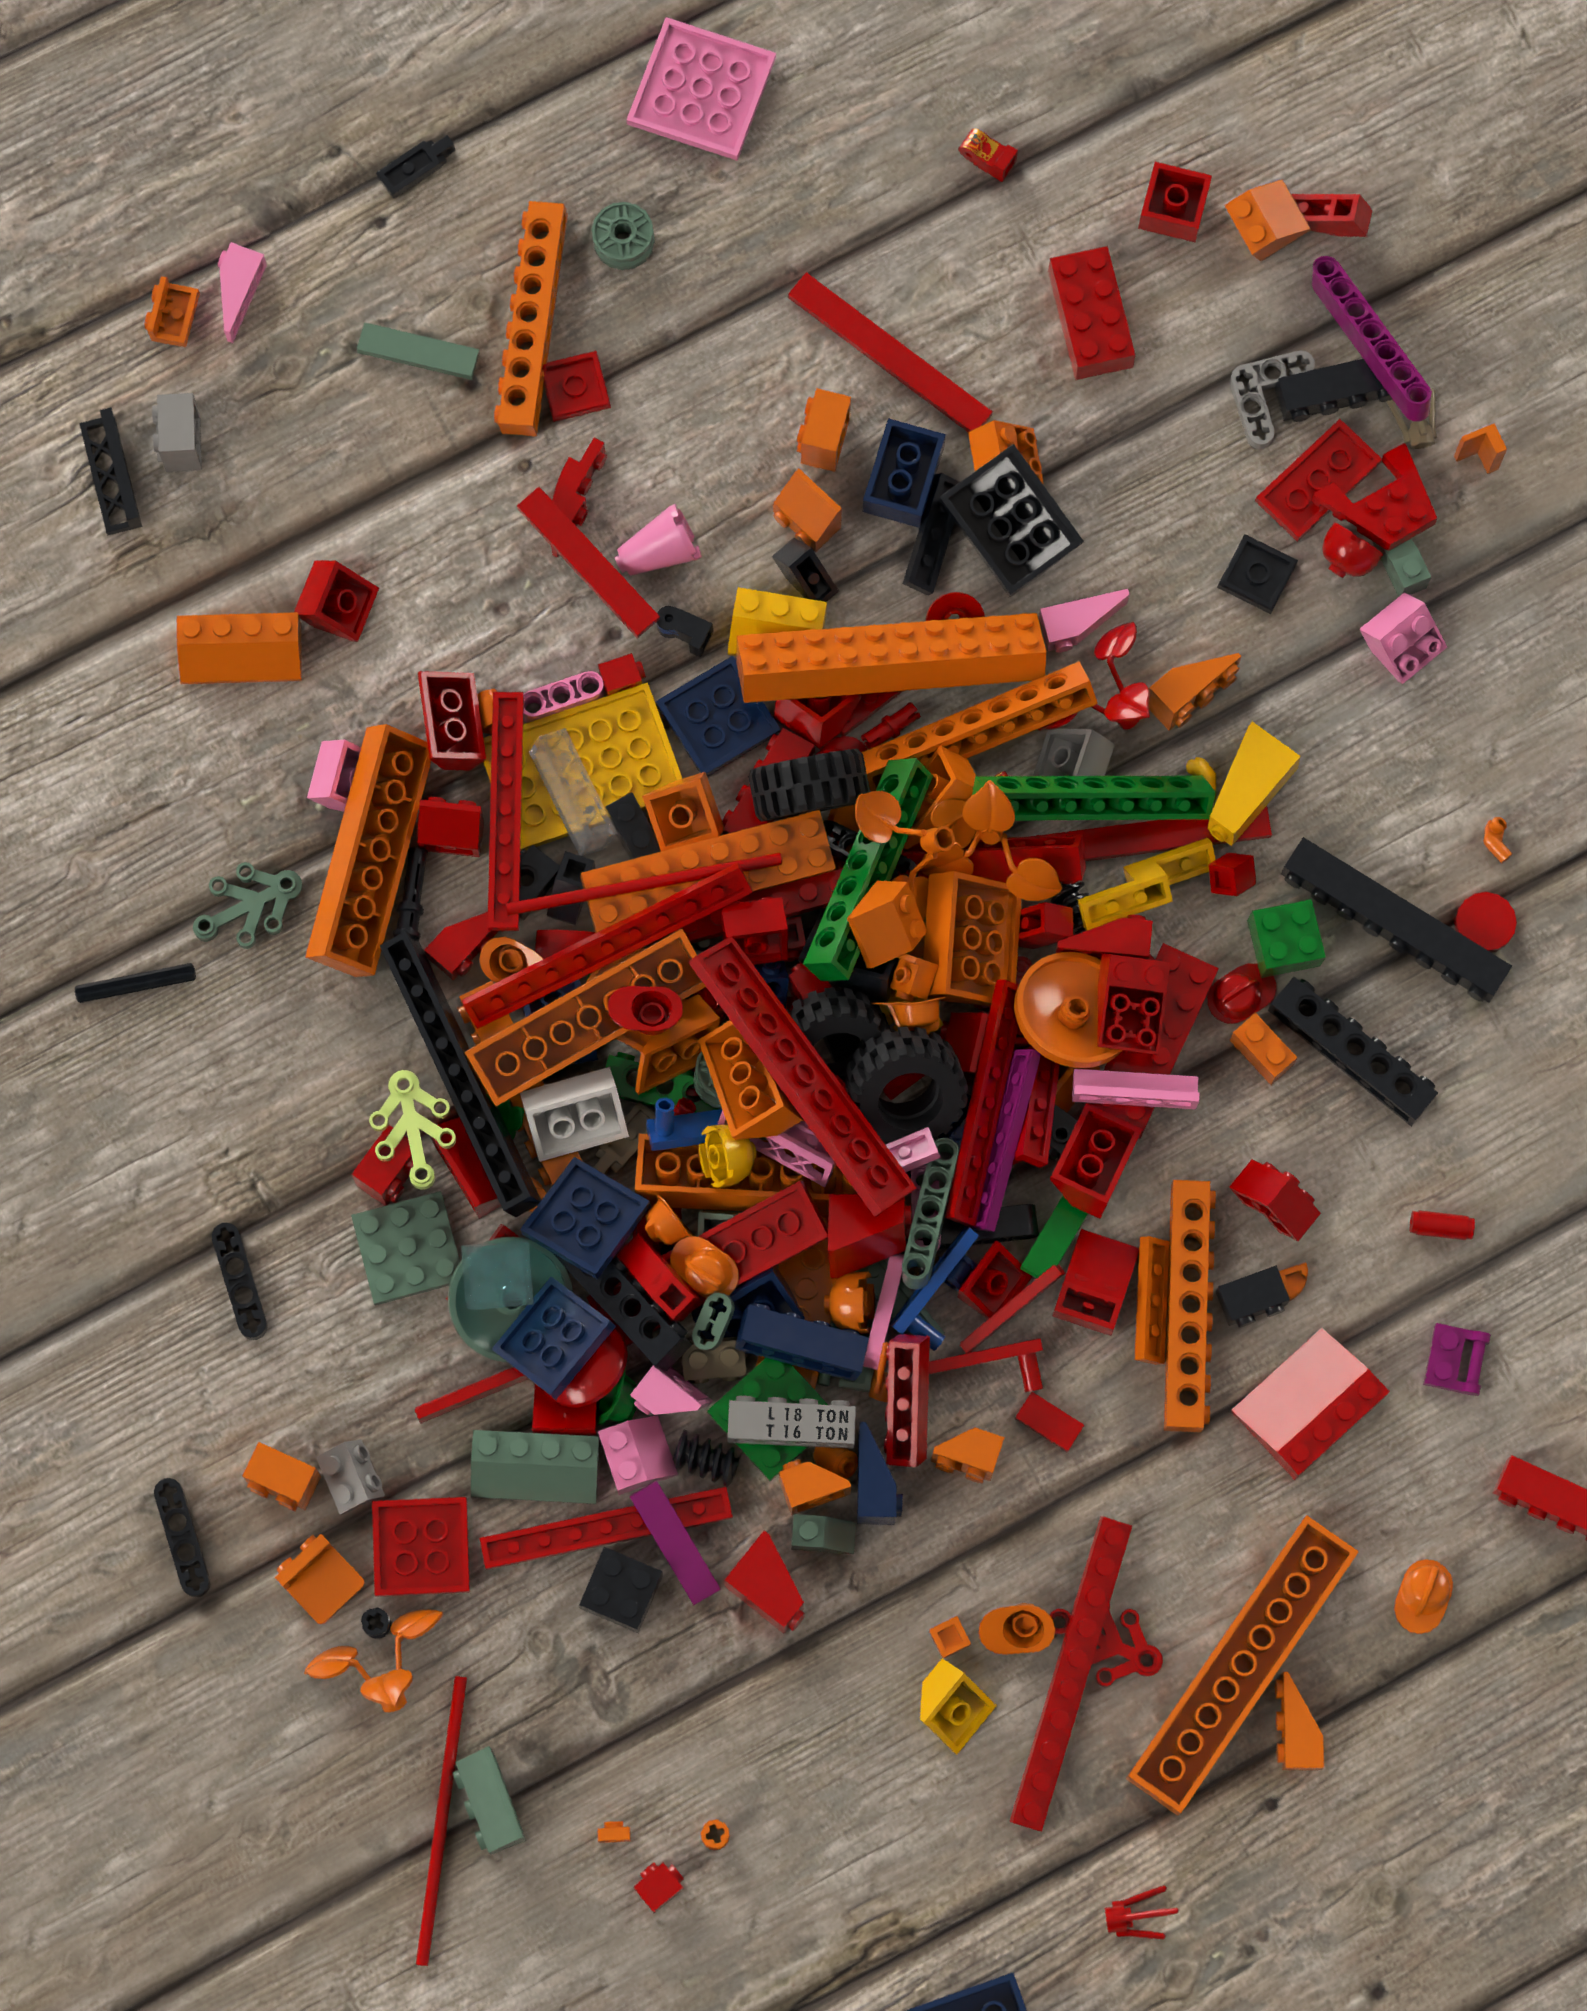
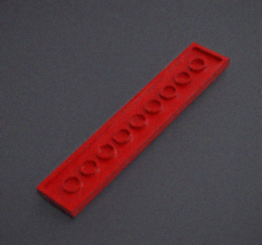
M730 936L690 960L688 963L710 991L716 1002L721 1006L735 1028L743 1036L754 1054L762 1062L874 1217L913 1192L917 1188L735 939Z

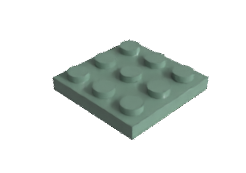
M441 1191L351 1215L375 1306L450 1286L452 1276L460 1260Z

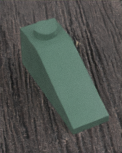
M1412 539L1407 540L1390 551L1373 542L1375 548L1384 554L1381 561L1398 597L1404 592L1412 595L1428 587L1431 575Z

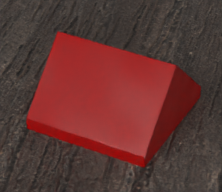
M995 1241L962 1285L957 1298L986 1319H989L1018 1295L1033 1276L1021 1270L1022 1264L1000 1242Z

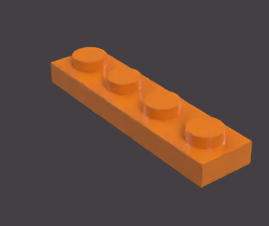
M1146 1236L1140 1237L1135 1360L1159 1365L1165 1364L1170 1241Z

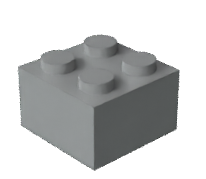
M194 394L157 395V405L152 406V417L157 430V434H153L154 452H157L158 462H163L166 472L202 470L200 412Z

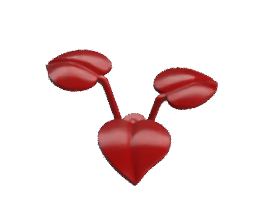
M1134 622L1122 624L1105 633L1097 642L1094 650L1098 660L1107 659V664L1120 694L1111 697L1107 702L1106 708L1098 704L1091 706V708L1104 714L1109 721L1117 722L1123 730L1133 728L1140 719L1150 718V690L1148 686L1143 682H1138L1124 688L1114 666V658L1125 656L1134 645L1137 636V626ZM1077 713L1043 726L1038 730L1055 729L1064 726L1073 720Z

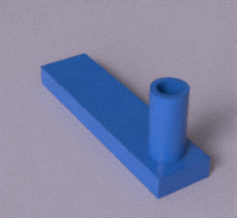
M661 1098L657 1100L655 1104V1118L646 1120V1128L652 1151L705 1143L706 1135H701V1133L707 1126L718 1124L722 1109L674 1116V1102L671 1099Z
M967 1226L961 1230L932 1268L928 1284L924 1288L916 1289L889 1325L901 1334L907 1330L912 1335L930 1336V1349L933 1351L941 1345L945 1336L918 1314L979 1237L976 1232Z

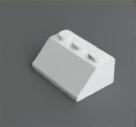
M610 1067L520 1093L539 1162L629 1137Z

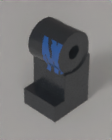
M673 606L661 608L657 612L660 620L656 622L660 635L669 639L677 638L688 643L690 653L701 658L714 632L713 623Z

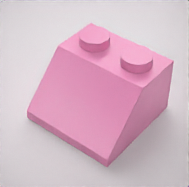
M347 740L322 741L307 799L329 809L344 812L361 747Z
M655 1365L651 1367L630 1394L636 1400L634 1405L647 1415L650 1413L659 1415L696 1411L710 1406L713 1402L691 1382L684 1381V1377L672 1367L665 1371Z
M658 1415L626 1421L598 1431L618 1495L645 1487L655 1480L659 1482L678 1475Z

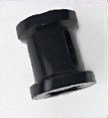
M368 1609L362 1615V1628L369 1637L381 1639L389 1634L391 1620L383 1609ZM379 1616H382L381 1622L384 1624L381 1629L376 1627L372 1631V1625L369 1623V1620L371 1618L378 1619Z

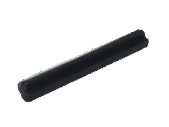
M192 963L77 985L75 986L76 1000L79 1003L194 981L196 979L195 967Z

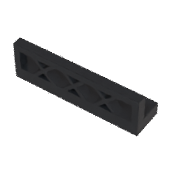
M111 407L100 410L101 418L79 423L107 536L142 527L116 419ZM104 426L106 436L99 445L89 438L88 430ZM92 447H94V448L97 449L94 454H93ZM102 452L112 458L113 463L107 472L96 466V461ZM99 474L102 475V476H104L103 479L101 480V482H100ZM108 480L117 483L119 486V492L114 499L103 494L102 489ZM105 501H107L108 503H110V506L108 507V509H107V507H106ZM115 507L123 510L126 514L127 522L111 526L109 516Z

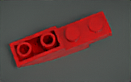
M595 437L580 462L568 457L557 481L552 501L576 526H581L584 523L589 512L586 509V498L581 496V494L585 496L588 493L593 482L590 478L595 470L600 471L607 459L605 443ZM551 546L552 555L558 558L559 554Z

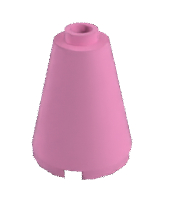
M673 504L617 549L619 555L615 556V560L622 573L627 571L632 576L700 559L702 555L699 546L694 547L692 544L694 535L681 510H677V505Z

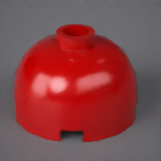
M1336 522L1330 527L1323 540V555L1331 563L1328 569L1341 578H1344L1346 574L1353 577L1365 576L1378 565L1384 555L1362 538L1360 539L1353 532Z

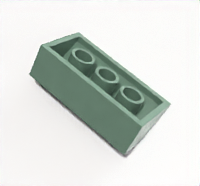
M473 1430L471 1497L596 1504L600 1439L596 1436Z

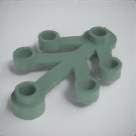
M247 862L239 864L236 869L238 879L244 883L254 881L269 886V888L261 892L229 884L220 876L212 878L209 882V889L214 896L221 897L224 895L241 900V902L212 917L209 915L199 916L193 923V931L196 937L204 942L211 941L217 936L219 927L248 913L244 928L237 933L236 940L241 948L249 949L256 942L255 932L264 906L274 899L276 900L272 915L265 918L264 927L267 933L271 935L279 934L283 929L282 919L288 901L297 898L302 891V880L296 872L284 870L277 875L256 870ZM244 868L251 870V874L248 877L240 875ZM290 880L292 886L289 889H283L281 887L283 881ZM217 882L224 884L223 889L220 891L213 889L214 884ZM270 921H278V927L276 929L268 928ZM203 922L210 923V928L207 931L199 929ZM244 934L252 936L251 941L248 943H242L240 941L241 937Z

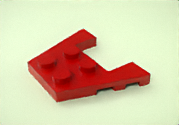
M1405 443L1386 452L1382 457V463L1397 480L1356 503H1352L1336 483L1333 482L1313 493L1311 501L1318 507L1323 505L1333 512L1332 516L1340 521L1345 519L1358 527L1357 532L1387 551L1434 526L1437 521L1436 513Z

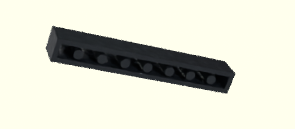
M1304 837L1282 870L1281 875L1285 877L1284 880L1289 885L1297 889L1302 887L1311 893L1310 896L1318 903L1323 905L1328 903L1337 909L1336 912L1344 919L1349 921L1356 920L1363 925V929L1374 937L1380 935L1390 941L1389 945L1394 950L1400 953L1406 951L1411 954L1420 966L1426 969H1431L1432 967L1442 974L1441 977L1446 982L1455 986L1459 984L1468 990L1467 993L1477 1001L1483 1002L1485 1000L1490 1003L1512 968V965Z

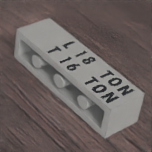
M737 1396L736 1401L729 1400L728 1443L854 1449L856 1406H850V1402L844 1400H832L831 1405H818V1400L800 1399L799 1404L787 1403L786 1398L770 1397L768 1402H755V1397Z

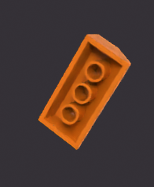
M298 612L177 616V652L181 684L302 681L301 621Z
M731 1020L698 1040L733 1139L741 1140L778 1136L803 1120Z

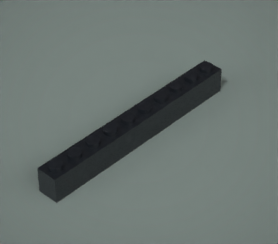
M405 931L380 945V948L503 1211L516 1218L538 1206L541 1199L497 1106H494L464 1053L470 1048L419 940Z

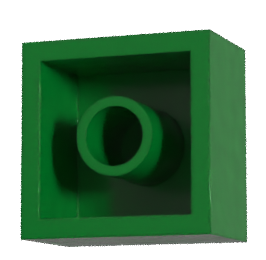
M1312 899L1253 910L1247 919L1261 978L1320 967L1326 956Z

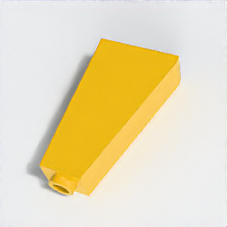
M1253 721L1246 730L1209 818L1208 829L1211 835L1218 841H1225L1231 846L1297 771L1301 757Z

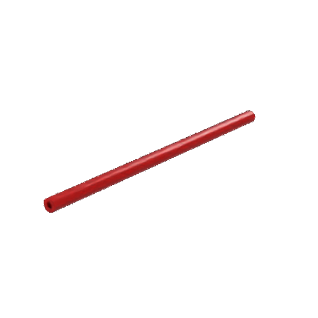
M780 853L516 901L506 903V910L509 916L703 880L736 863L740 865L743 872L782 865V858Z
M455 1676L416 1958V1965L420 1966L429 1965L454 1780L453 1772L456 1765L467 1678Z

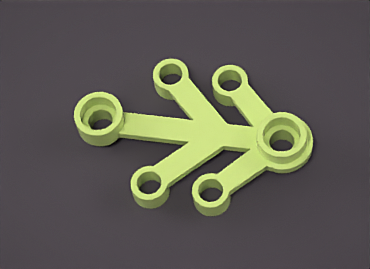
M400 1070L394 1073L389 1080L390 1096L379 1111L371 1114L369 1122L375 1131H384L389 1125L388 1118L400 1102L403 1115L387 1139L377 1144L375 1152L381 1161H390L395 1155V1148L407 1132L414 1165L409 1173L410 1181L415 1188L425 1190L433 1185L435 1173L433 1168L426 1164L419 1129L437 1140L438 1144L445 1149L455 1145L456 1136L453 1130L449 1128L442 1129L417 1113L413 1099L431 1109L434 1117L438 1119L446 1118L449 1115L450 1106L445 1099H436L420 1089L419 1080L413 1072ZM400 1081H408L410 1083L409 1087L406 1090L399 1089L398 1084ZM444 1104L446 1106L445 1112H435L436 1105ZM381 1116L385 1119L382 1126L373 1124L376 1117ZM443 1134H450L452 1140L449 1143L441 1142V1136ZM384 1146H388L391 1149L390 1154L387 1156L379 1154L380 1149ZM419 1170H425L428 1175L425 1179L419 1180L416 1178V1173Z

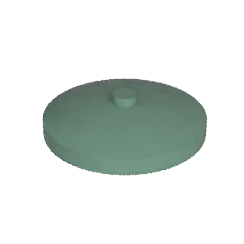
M501 1237L477 1246L459 1263L449 1286L448 1309L451 1321L458 1335L471 1349L484 1357L507 1362L496 1354L492 1348L551 1276L573 1292L565 1267L552 1252L525 1238Z

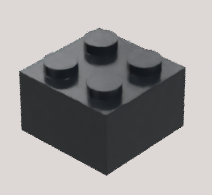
M604 1547L579 1607L586 1612L639 1633L663 1577V1572Z

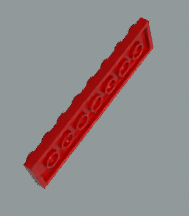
M798 1181L699 1235V1237L709 1241L734 1260L739 1273V1281L736 1286L738 1287L828 1239V1229L804 1182ZM672 1250L662 1255V1257L669 1263L670 1266V1256ZM631 1273L628 1274L632 1279L635 1278ZM621 1282L614 1287V1295L620 1292ZM591 1295L586 1297L591 1307L616 1326L615 1329L624 1338L626 1346L632 1345L634 1342ZM702 1297L703 1300L693 1310L703 1306L707 1298ZM641 1304L636 1305L633 1309V1317L639 1314ZM666 1314V1316L673 1322L674 1320L668 1314ZM660 1325L656 1326L652 1333L661 1329Z

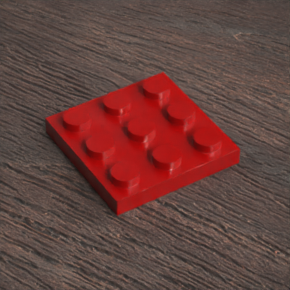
M467 1497L372 1501L375 1597L470 1593Z

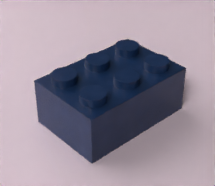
M888 418L864 495L862 512L919 528L945 447L946 434Z

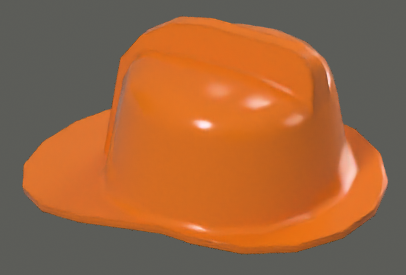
M496 937L488 941L481 949L479 960L484 974L497 983L543 960V958L521 941L508 937Z
M946 997L916 1003L871 1004L888 1005L897 1027H908L910 1031H914L915 1027L926 1029V1032H931L939 1029V1000Z
M657 1195L658 1201L646 1214L647 1224L645 1225V1230L651 1240L663 1242L668 1246L688 1236H695L677 1217L665 1200Z
M688 1236L681 1239L674 1246L670 1256L671 1267L700 1296L708 1298L713 1293H723L729 1296L736 1289L739 1273L734 1260L712 1243L699 1236Z
M1425 1559L1415 1562L1406 1571L1395 1600L1394 1611L1400 1625L1409 1632L1417 1634L1430 1632L1443 1619L1453 1589L1451 1574L1444 1565L1434 1560Z
M1021 1603L990 1611L980 1622L978 1634L981 1643L988 1650L996 1654L1033 1653L1042 1651L1050 1645L1054 1639L1055 1625L1053 1619L1043 1609L1033 1604Z

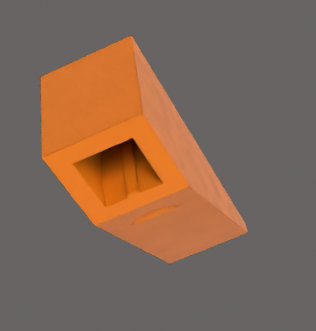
M1282 1672L1280 1679L1275 1680V1698L1281 1699V1711H1276V1730L1282 1732V1743H1277L1276 1746L1277 1763H1282V1770H1322L1324 1768L1323 1734L1289 1672Z

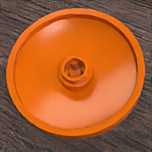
M1078 952L1051 954L1034 963L1019 983L1015 994L1014 1011L1020 1031L1037 1052L1055 1063L1074 1068L1096 1067L1111 1061L1123 1051L1097 1047L1100 959Z

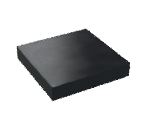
M1244 534L1217 588L1271 614L1298 560Z

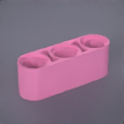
M588 671L524 693V722L529 723L603 698L605 694L603 679L598 673ZM592 683L598 686V690L591 694L582 690L587 684ZM560 693L570 696L569 700L565 703H557L554 698ZM531 703H537L541 706V709L536 713H529L525 710L527 705Z

